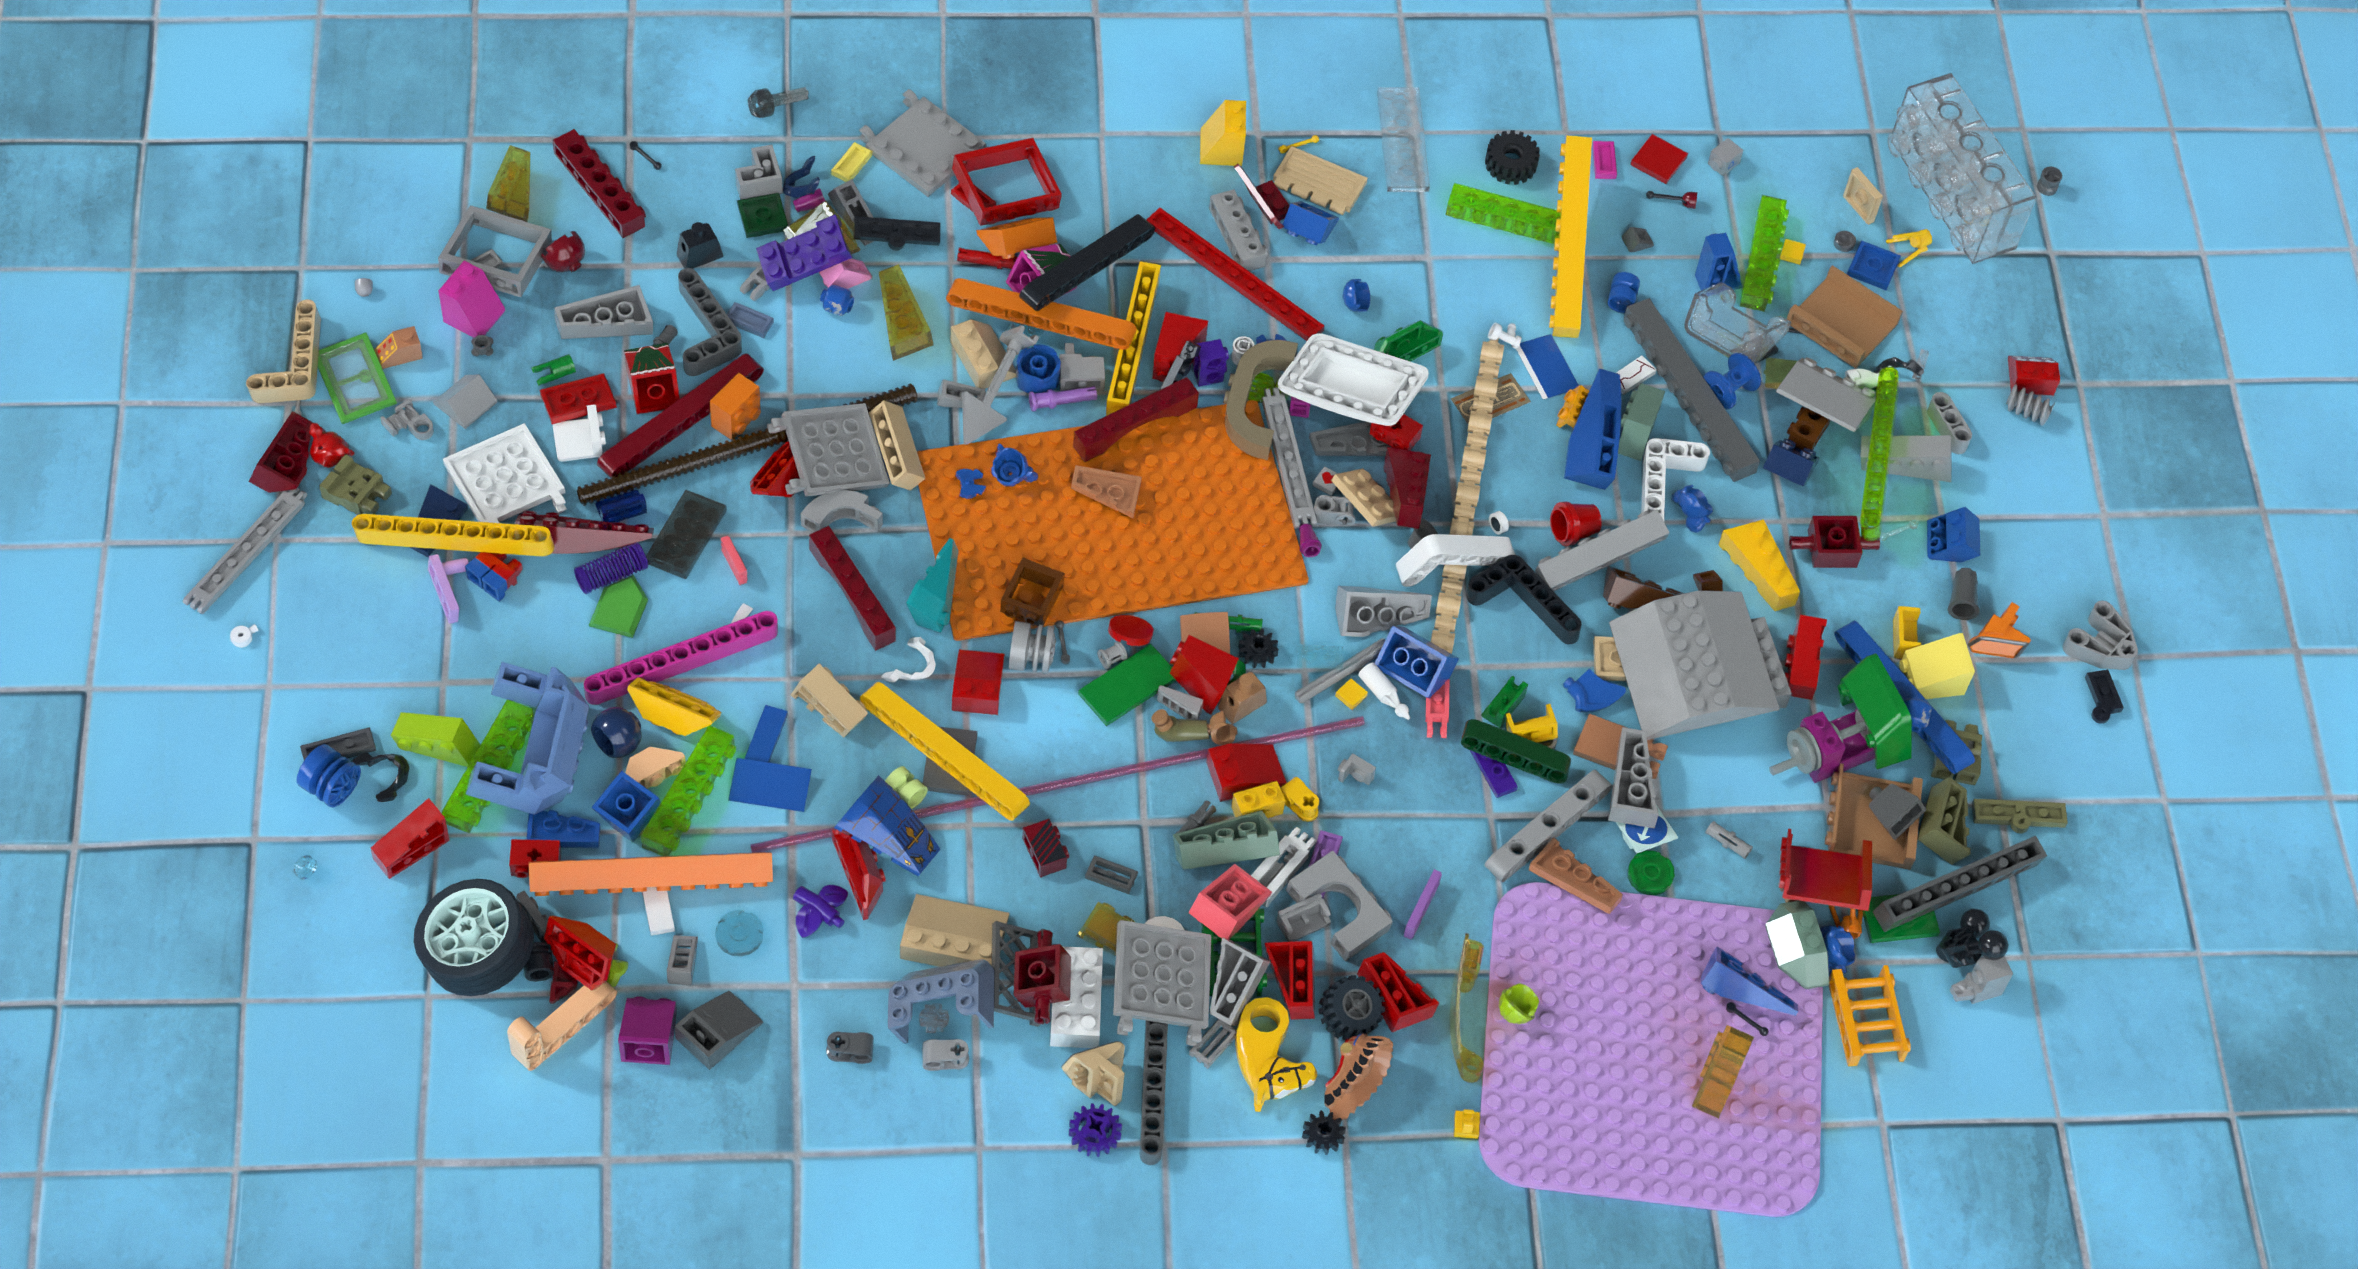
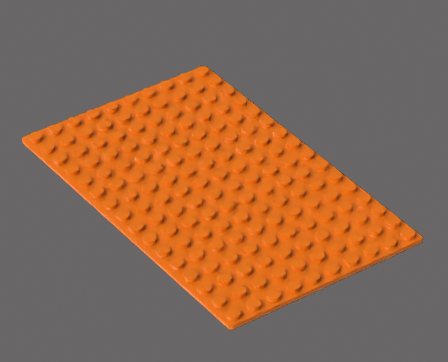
M1256 400L1247 401L1245 408L1247 418L1253 424L1265 428L1258 402ZM1227 404L1197 408L1179 417H1163L1150 421L1130 431L1103 454L1087 462L1082 460L1073 447L1074 431L1084 426L917 451L925 475V479L918 484L935 561L937 554L949 538L954 539L959 550L949 620L954 640L960 641L1010 633L1014 630L1015 621L1025 622L1015 617H1008L1000 612L1001 599L1022 558L1065 573L1064 586L1043 627L1053 626L1059 620L1066 624L1306 585L1309 578L1272 450H1270L1268 460L1253 457L1240 450L1231 441L1226 432L1225 413ZM998 444H1002L1004 448H1015L1027 459L1028 466H1031L1034 472L1038 473L1039 478L1031 483L1022 480L1013 487L1000 484L991 473L992 462L996 457ZM1075 466L1142 477L1134 518L1071 489ZM960 469L979 470L983 473V478L974 480V484L986 486L982 495L977 493L975 497L970 499L962 498L960 496V480L955 476L956 472ZM1022 578L1012 599L1041 609L1050 588ZM1031 625V629L1038 628V626Z

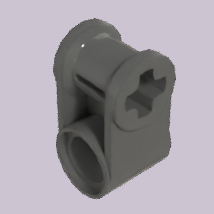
M833 1032L827 1039L826 1054L830 1060L835 1062L870 1063L873 1060L874 1037L865 1032Z

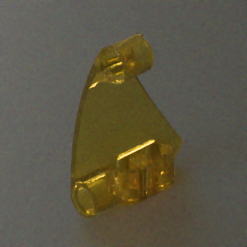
M1465 933L1451 992L1450 1035L1459 1074L1464 1081L1473 1083L1480 1079L1484 1062L1479 1055L1469 1051L1461 1044L1460 992L1467 993L1473 989L1480 970L1484 945L1478 941L1468 939L1469 934ZM1472 1065L1477 1069L1471 1070L1467 1066Z

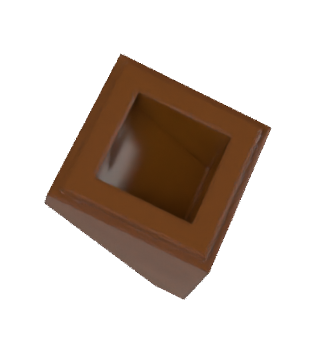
M1714 570L1693 574L1698 591H1723V581Z

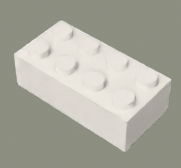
M1063 947L1071 956L1070 1000L1052 1003L1050 1046L1095 1048L1099 1046L1103 948Z

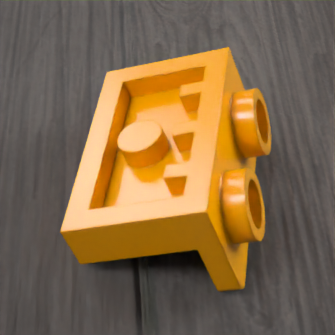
M1579 385L1566 393L1564 396L1565 403L1558 413L1559 419L1556 426L1561 428L1568 424L1574 428L1589 393L1588 389Z

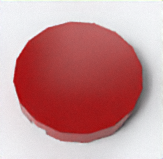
M1118 615L1110 619L1108 632L1118 642H1121L1122 639L1127 641L1126 644L1130 646H1142L1150 642L1154 629L1150 623L1142 618L1132 615Z

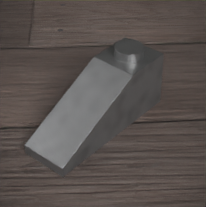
M852 179L828 193L838 214L852 231L855 216L873 217ZM860 240L864 246L874 242L868 240Z

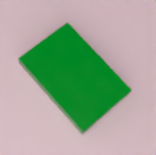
M1900 894L1871 897L1868 911L1863 910L1870 943L1937 937L1940 934L1934 911L1884 932L1873 911L1883 901Z

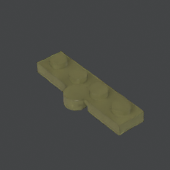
M1973 799L1972 801L1973 822L1977 824L2010 825L2014 832L2020 834L2027 832L2030 826L2065 828L2068 824L2065 803Z

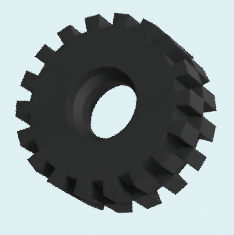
M1511 130L1510 134H1507V131H1502L1501 136L1496 134L1494 139L1491 138L1485 158L1486 169L1491 171L1490 175L1492 177L1497 176V181L1499 182L1502 179L1506 180L1505 184H1510V181H1514V185L1519 184L1520 180L1522 183H1525L1527 178L1531 179L1533 174L1536 173L1540 156V149L1536 147L1537 142L1535 140L1531 142V136L1527 135L1524 137V132L1520 131L1519 134H1515V130ZM1514 153L1518 155L1520 158L1511 159L1508 158L1505 154Z

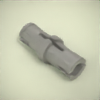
M1715 821L1706 830V834L1722 843V847L1731 849L1744 859H1746L1753 846L1738 838L1735 832H1729ZM1721 834L1730 839L1731 841H1733L1734 843H1736L1738 846H1736L1735 844L1721 836Z

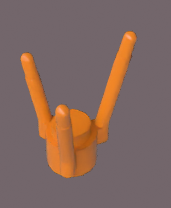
M1828 905L1836 927L1842 926L1844 931L1852 935L1853 939L1860 937L1862 933L1863 910H1858L1856 917L1855 909L1850 908V915L1844 916L1842 918L1843 921L1840 922L1835 907Z

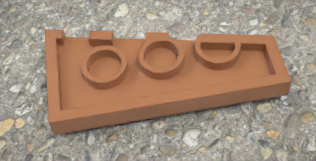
M1553 838L1530 863L1529 871L1610 914L1621 902L1623 894L1603 877L1595 876L1591 872L1592 868L1586 863L1582 865L1574 858L1575 854L1569 849L1565 851L1559 846L1560 842Z

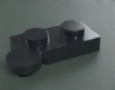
M2108 669L2087 673L2085 680L2096 704L2091 716L2095 722L2104 724L2109 720L2110 714L2122 712L2124 707Z

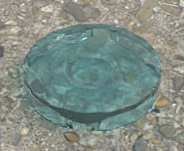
M736 910L725 914L719 920L715 931L717 944L723 952L731 956L740 957L756 951L761 945L764 935V929L759 918L751 912L750 914L744 912V910Z

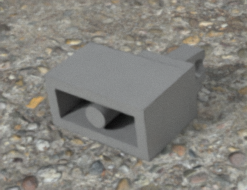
M1065 343V354H1059L1061 361L1060 391L1095 386L1096 391H1104V357H1082L1081 354H1075L1074 343Z
M2005 956L1999 960H1979L1972 972L1967 973L1964 980L1951 986L1950 992L1956 1002L1970 1000L1972 1004L2001 996L2013 972Z

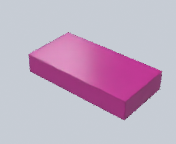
M1593 141L1595 179H1616L1617 167L1614 141Z

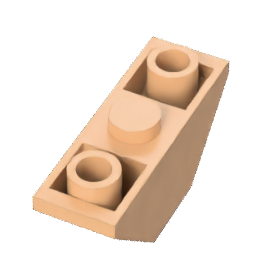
M648 747L629 758L625 773L647 789L656 787L666 778L678 775L686 768L685 755L683 752Z

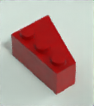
M1800 614L1793 635L1789 634L1787 648H1790V654H1786L1784 666L1788 667V673L1785 672L1784 674L1792 697L1813 699L1817 689L1821 663L1819 661L1820 650L1824 644L1822 634L1826 627L1827 619Z
M428 798L371 847L373 860L388 879L450 841L445 817Z
M1313 942L1264 943L1268 961H1270L1271 969L1290 1019H1315Z
M1385 952L1364 959L1357 975L1358 977H1366L1365 982L1371 980L1374 982L1373 987L1380 989L1381 992L1378 994L1380 997H1384V1002L1381 1005L1385 1006V1012L1381 1015L1384 1016L1383 1019L1391 1032L1432 1018L1439 1002L1435 998L1431 999L1423 992V987L1418 982L1415 984L1405 975L1406 971Z

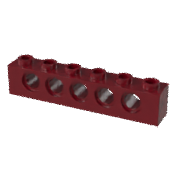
M573 129L552 140L556 157L622 238L645 227L644 218L646 214L643 208L635 204L631 193L623 189L617 177H613L608 165L600 161L597 152L594 149L591 150L583 135H579Z

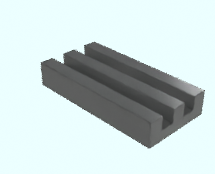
M1094 855L1085 874V879L1130 894L1131 888L1138 876V871ZM1095 865H1099L1110 870L1106 871L1104 869L1096 867ZM1115 872H1118V873H1121V874H1123V875L1129 876L1130 879H1128V878H1126V877H1123V876H1120V875H1117Z

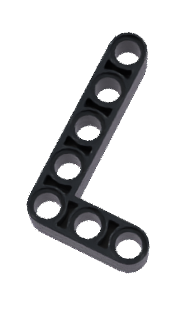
M1508 555L1469 580L1467 600L1472 605H1482L1508 588H1511L1563 643L1574 644L1578 641L1582 625L1579 617L1520 556Z

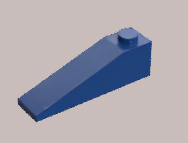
M1718 946L1715 948L1701 975L1702 987L1708 993L1713 995L1716 993L1721 997L1796 1016L1798 1013V1004L1776 987L1770 986L1768 988L1765 986V982L1761 979L1760 975L1756 972L1748 973L1742 967L1744 963Z

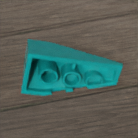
M948 539L937 554L936 564L934 567L929 565L926 569L927 576L924 580H918L906 602L916 625L940 633L944 626L949 623L959 552L954 539Z

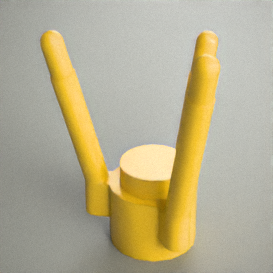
M1928 229L1893 235L1892 239L1886 240L1887 244L1910 240L1911 246L1918 248V250L1898 264L1899 268L1920 253L1928 251L1927 246L1932 243V236Z

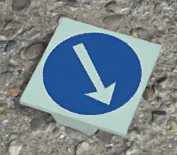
M1659 808L1655 828L1616 822L1622 831L1623 839L1629 848H1633L1636 853L1678 839L1677 834Z

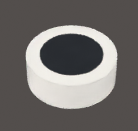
M1501 511L1490 514L1489 523L1492 530L1498 535L1507 532L1509 522L1505 514Z

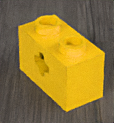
M1275 781L1234 793L1231 808L1235 817L1262 810L1267 818L1283 814L1285 798L1278 782Z

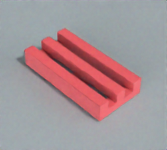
M728 536L722 537L721 551L739 585L747 583V569L731 538Z

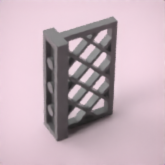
M995 921L992 923L994 1012L1030 1020L1029 1025L1038 1027L1041 1024H1037L1034 1021L1035 1006L1030 1007L1029 1012L1024 1011L1018 1004L1019 1001L1015 1000L1007 990L1012 985L1014 986V975L1008 967L1011 964L1015 965V954L1008 945L1014 942L1020 951L1037 948L1038 932ZM1000 930L1005 931L1011 938L1009 942L1005 943L1000 936ZM1020 936L1030 938V947L1028 949L1019 939ZM1001 950L1011 960L1007 965L1000 958ZM1003 972L1011 982L1006 987L999 979V973ZM1000 994H1003L1011 1004L1009 1007L999 1005Z

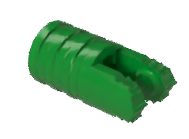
M569 354L531 367L533 373L550 369V375L543 376L537 380L538 386L576 373L573 360Z

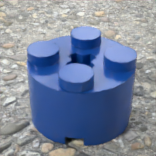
M1041 344L1034 345V347L1029 349L1027 347L1023 349L1017 357V387L1028 394L1029 392H1034V394L1043 393L1049 389L1055 390L1060 381L1061 361L1056 351L1049 346Z

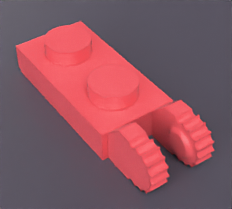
M1447 679L1445 684L1431 698L1426 697L1425 722H1427L1428 738H1432L1433 722H1442L1440 735L1441 738L1447 737L1450 679Z

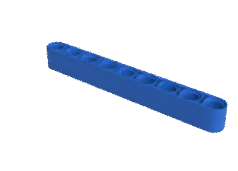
M1853 620L1834 632L1839 645L1856 664L1861 662L1866 656L1876 653L1903 701L1912 699V696L1923 697L1857 621ZM1931 706L1932 712L1929 725L1916 733L1951 773L1956 774L1975 763L1974 755Z

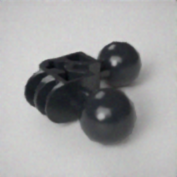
M1970 909L1961 916V928L1949 930L1936 947V953L1940 959L1950 963L1951 967L1958 968L1976 964L1981 956L1989 960H1999L2006 955L2009 944L2006 936L2001 932L1989 930L1990 920L1983 910Z

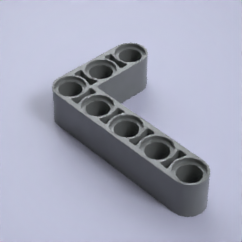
M691 268L682 269L678 274L679 291L711 336V338L686 349L683 353L685 373L689 376H698L738 357L742 353V339L740 332L698 273Z

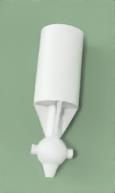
M1374 662L1367 664L1359 672L1358 676L1381 703L1394 707L1397 716L1409 720V708L1405 704H1400L1397 688Z

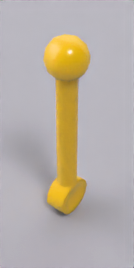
M1313 135L1310 139L1288 146L1282 145L1279 147V151L1283 154L1291 146L1296 148L1311 142L1317 143L1319 137Z

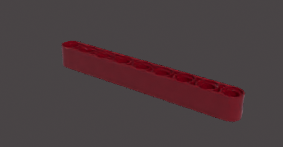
M749 354L741 355L604 452L599 457L597 466L610 478L611 476L618 477L620 473L624 475L625 472L635 468L710 414V400L738 373L754 383L762 376L764 368Z

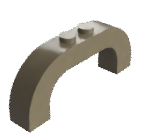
M1270 340L1256 344L1243 354L1235 374L1231 373L1228 386L1231 387V390L1226 391L1223 401L1224 404H1227L1225 428L1231 441L1248 455L1268 460L1274 436V430L1253 424L1245 414L1253 380L1259 373L1266 370L1285 372L1296 357L1298 343L1285 340Z

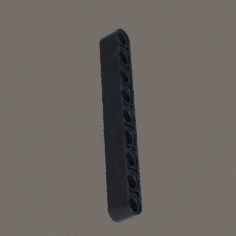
M1140 214L1135 215L1028 283L1022 289L1019 295L1020 299L1035 311L1041 310L1145 243L1154 234L1155 226Z

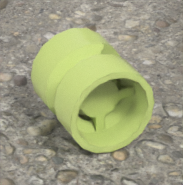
M904 766L895 769L885 780L911 809L918 806L928 792L927 787L918 779H914V775Z

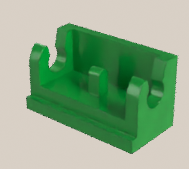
M1514 676L1509 678L1504 687L1481 714V717L1499 728L1506 722L1505 714H1512L1526 696L1528 684L1523 681L1519 686L1514 683Z

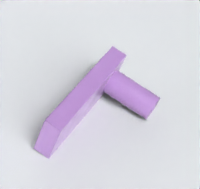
M438 554L429 556L428 572L448 623L451 624L458 622L459 607L447 575L466 572L465 565L469 562L465 557L441 563Z

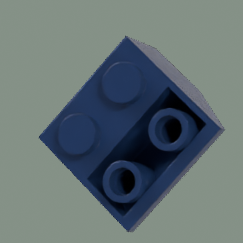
M1784 438L1783 441H1777L1773 444L1763 468L1801 486L1806 485L1820 458L1815 456L1816 452L1811 449L1804 448L1802 450L1795 447L1796 443Z

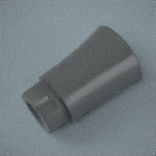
M1961 568L1955 573L1948 613L1956 619L1970 620L1977 617L1980 612L1977 573L1971 568Z

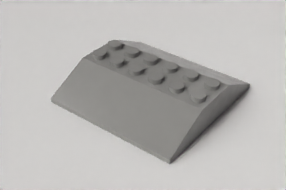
M1689 592L1654 600L1609 622L1640 728L1646 731L1647 740L1779 710L1742 592Z

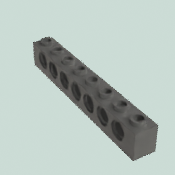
M2033 836L1883 901L1873 911V914L1884 932L2031 869L2044 860L2047 854L2038 838Z

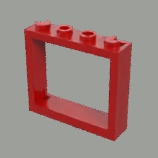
M1034 138L954 155L952 170L980 226L1013 220L1027 215L1031 216L1040 212L1053 211L1060 206L1062 193ZM1028 159L1046 195L985 208L968 172Z

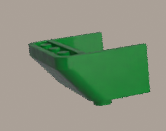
M1876 653L1866 656L1840 679L1838 691L1841 705L1854 703L1867 725L1868 734L1865 735L1868 747L1873 748L1875 751V767L1878 770L1912 758V720L1906 704L1879 656Z

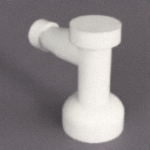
M1495 322L1489 330L1488 338L1491 340L1499 338L1511 344L1512 348L1517 349L1522 338L1518 335L1516 336V325L1513 323L1509 324L1506 333L1502 331V326Z

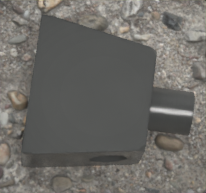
M1889 784L1884 790L1880 787H1874L1869 794L1872 799L1869 803V808L1894 840L1926 811V808L1917 796L1895 784Z

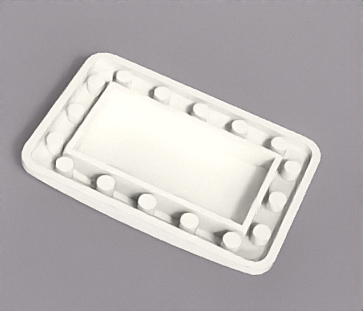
M1319 333L1312 335L1294 358V361L1291 362L1280 377L1278 388L1290 396L1320 408L1362 421L1390 426L1399 421L1428 379L1429 372L1422 365Z

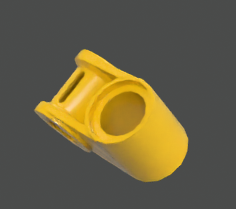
M1294 777L1280 788L1285 798V805L1301 820L1312 822L1318 817L1319 798L1300 778Z

